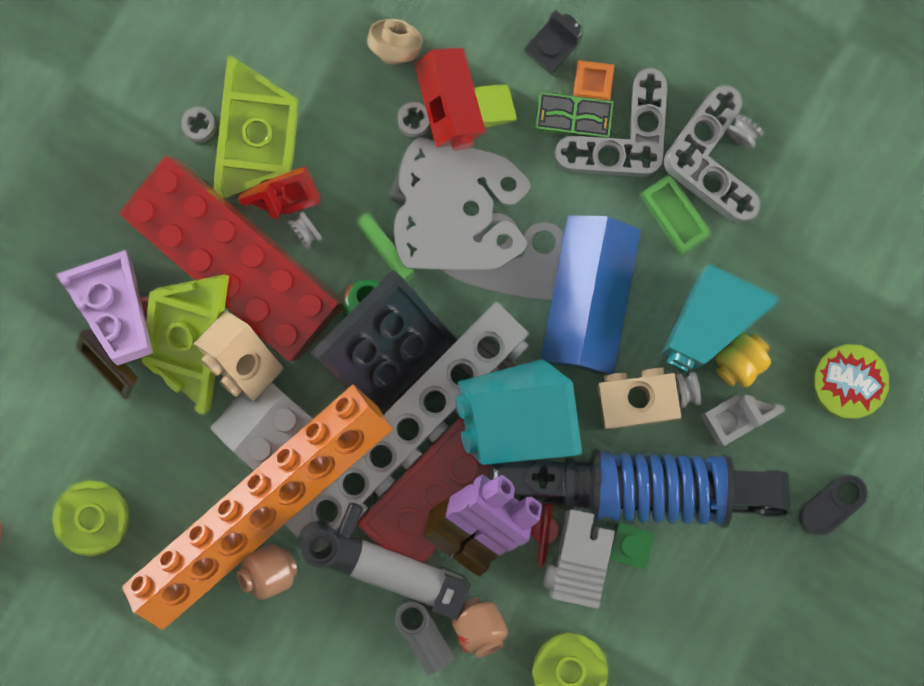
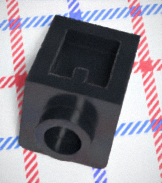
M554 10L546 25L526 45L524 52L552 75L580 45L583 35L580 31L581 26L571 15L567 13L562 15L557 10Z

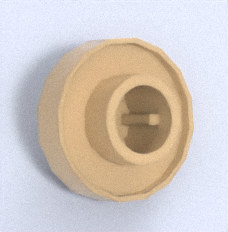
M400 19L378 20L372 24L367 42L368 47L383 62L396 65L418 58L423 38L419 31L407 22Z

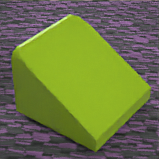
M508 84L474 88L485 128L517 121Z

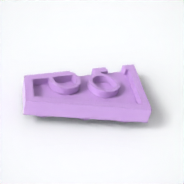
M126 250L56 274L71 295L77 308L88 321L90 328L117 366L153 353L132 257Z

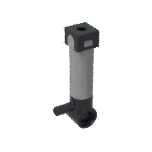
M354 502L349 503L338 530L333 529L326 522L313 521L305 525L300 531L298 542L301 553L306 562L313 567H327L428 605L431 611L457 620L471 587L466 576L442 566L439 569L352 536L363 511L361 505ZM322 536L329 539V544L323 551L316 552L309 548L311 541L316 537Z

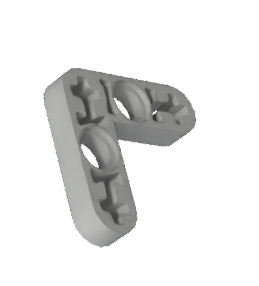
M647 68L640 71L635 77L631 95L629 139L583 136L565 137L557 144L554 154L558 167L570 173L649 177L655 174L662 165L664 153L667 81L664 74L658 69ZM646 78L653 79V85L659 86V88L654 90L651 104L659 103V107L651 104L638 106V102L644 104L646 100V88L640 87V85L645 83ZM645 113L655 116L658 122L656 130L652 132L642 131L637 124L638 117ZM572 145L575 146L577 153L587 154L588 146H594L591 156L592 165H586L588 157L580 156L576 157L575 163H568L567 156L561 155V152H566L568 146ZM604 147H611L617 151L619 161L613 166H605L599 161L598 152ZM625 148L631 149L629 156L639 157L643 150L649 151V157L655 158V161L651 162L648 168L642 167V161L630 160L628 163L629 168L623 167L626 158Z
M722 85L705 98L668 149L664 157V167L674 179L728 221L734 224H742L753 219L758 214L760 209L759 198L753 190L708 156L742 107L740 93L731 86ZM725 97L728 99L726 105L728 108L722 111L717 118L712 116L711 114L720 104L719 100ZM697 123H704L709 126L712 132L709 141H701L696 137L694 127ZM689 146L694 148L695 150L686 159L688 165L680 168L677 165L679 161L677 156L685 152ZM705 174L717 176L720 181L718 192L711 193L704 187L703 178ZM729 188H731L733 191L728 194L729 198L721 201L720 197L724 196ZM742 198L746 201L744 205L746 210L738 213L736 211L738 204L735 201Z

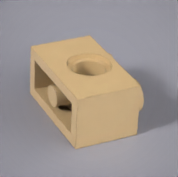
M226 310L194 343L204 354L201 362L215 375L221 374L223 376L220 381L221 385L235 397L241 393L254 402L284 369L251 327Z
M664 368L642 370V377L627 379L626 373L605 375V382L596 385L602 430L681 419L675 373L665 374ZM639 388L646 393L647 403L643 408H635L629 403L628 393L630 389Z

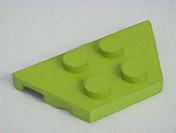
M227 56L213 190L224 199L245 192L265 181L292 171L300 101L233 56Z
M225 274L160 287L149 293L146 325L153 353L142 357L141 362L154 374L160 375L174 392L182 391L197 404L194 409L203 415L211 410L216 375L201 362L204 354L194 343L224 313L229 276Z

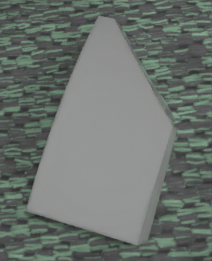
M745 394L741 397L733 396L700 415L718 448H721L783 413L785 409L781 405H771L755 400V397Z

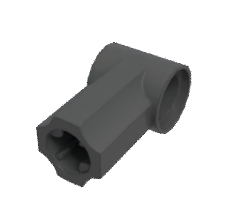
M409 598L399 603L395 613L396 627L404 635L427 676L438 672L454 661L456 657L430 615L427 605ZM410 607L419 609L423 614L422 622L416 626L406 625L401 618L405 609Z

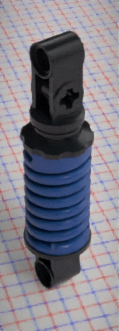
M593 449L590 460L585 462L576 461L574 457H566L565 462L526 460L487 464V478L493 480L500 475L505 476L513 483L515 487L514 498L519 502L526 497H533L541 505H563L564 511H570L574 507L587 509L588 513L594 514L593 522H597V520H601L604 517H610L612 521H617L621 517L622 509L623 519L628 522L634 519L635 510H637V519L640 522L648 521L649 513L652 511V520L655 523H661L664 519V512H666L667 521L670 524H675L679 519V512H681L682 523L691 524L695 510L696 520L700 525H706L709 521H712L717 526H720V528H728L732 513L757 514L767 517L785 516L790 513V483L787 472L778 470H734L730 455H723L722 457L710 456L704 461L698 455L689 459L685 455H679L674 458L670 454H665L660 458L657 454L651 453L645 458L642 453H635L630 456L626 452H621L618 455H613L609 451ZM538 477L545 478L546 488H539Z

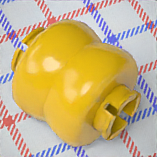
M741 333L728 346L716 354L715 360L720 366L716 369V372L731 387H734L737 383L747 388L753 384L759 374L769 368L771 359L767 352L771 349L757 334L752 333L750 337L745 333Z

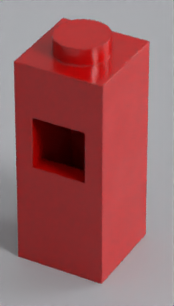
M464 48L432 49L416 61L414 66L436 148L451 146L453 151L467 149L473 146V140L486 133Z

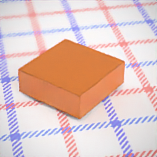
M578 60L573 96L610 101L614 64Z

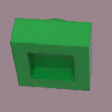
M618 522L609 559L646 570L656 533Z

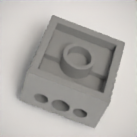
M571 509L565 513L555 565H547L543 587L549 589L548 595L552 599L599 609L615 531L593 527L590 538L594 514Z

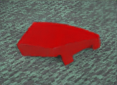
M304 166L279 175L241 193L238 201L246 207L248 204L263 209L269 212V217L277 220L280 213L287 215L318 205L321 197L307 167Z

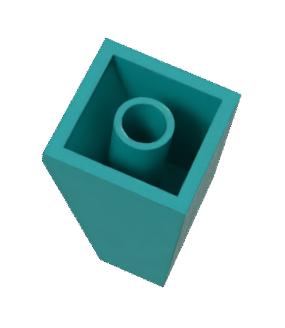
M708 264L698 274L660 355L668 358L666 364L679 371L687 373L688 369L696 370L707 363L776 305L779 297Z
M544 359L458 382L460 395L456 396V407L460 417L464 419L465 431L461 432L462 444L466 453H471L481 465L582 454L573 382Z

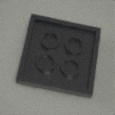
M392 270L310 353L346 389L354 384L379 407L384 415L457 342V339L397 272Z

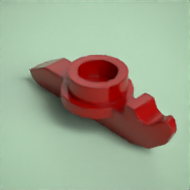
M543 504L540 520L531 527V535L538 543L537 561L539 568H542L546 561L548 545L553 543L559 534L558 525L552 519L553 505Z

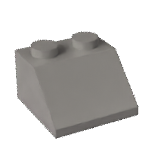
M271 382L254 402L240 393L210 429L253 470H256L312 421L313 418Z

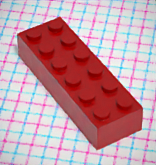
M165 155L118 213L194 280L223 274L228 275L229 281L225 307L240 320L247 323L256 334L289 362L299 360L343 308V300L177 158Z

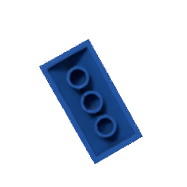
M609 216L567 217L540 359H544L550 364L607 375L614 374L641 229Z

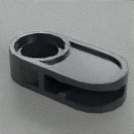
M843 475L833 479L800 509L799 523L802 529L808 534L815 536L827 535L834 531L866 502L868 492L864 481L854 475ZM844 482L852 483L857 489V498L850 504L843 503L838 497V488Z

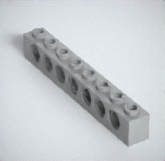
M496 301L384 414L393 430L285 523V525L298 538L303 527L313 521L326 522L333 529L338 530L346 509L351 502L363 507L362 516L368 509L364 502L374 492L380 497L395 482L391 475L401 465L407 470L422 455L418 448L428 438L435 442L449 427L444 421L454 411L459 414L455 400L456 396L460 395L459 387L451 378L454 368L459 365H466L472 369L473 377L499 371L498 367L508 357L515 361L527 349L529 345L525 342V339L529 336V333ZM487 338L496 340L500 345L498 355L491 359L483 358L478 353L479 343ZM432 392H440L446 398V406L439 413H431L425 407V399ZM405 419H414L419 425V433L413 440L406 441L399 435V425ZM381 445L387 446L392 452V461L384 468L377 467L372 461L374 449ZM354 472L361 474L365 480V488L358 495L349 493L345 486L346 478ZM325 500L333 501L338 507V515L332 522L324 521L319 515V506ZM322 536L316 537L311 541L309 548L317 551L321 547L324 550L329 544V539Z

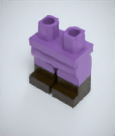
M482 474L474 480V484L464 487L430 509L423 538L447 555L451 556L454 554V560L480 577L489 570L490 562L504 552L512 551L518 545L522 546L529 541L531 527L540 520L542 505L533 497H526L520 502L515 499V487L505 476L500 475L490 480Z

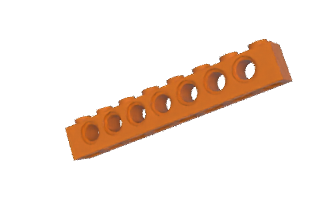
M354 384L350 386L122 586L133 612L159 629L164 630L240 564L248 554L256 550L393 430L379 407Z

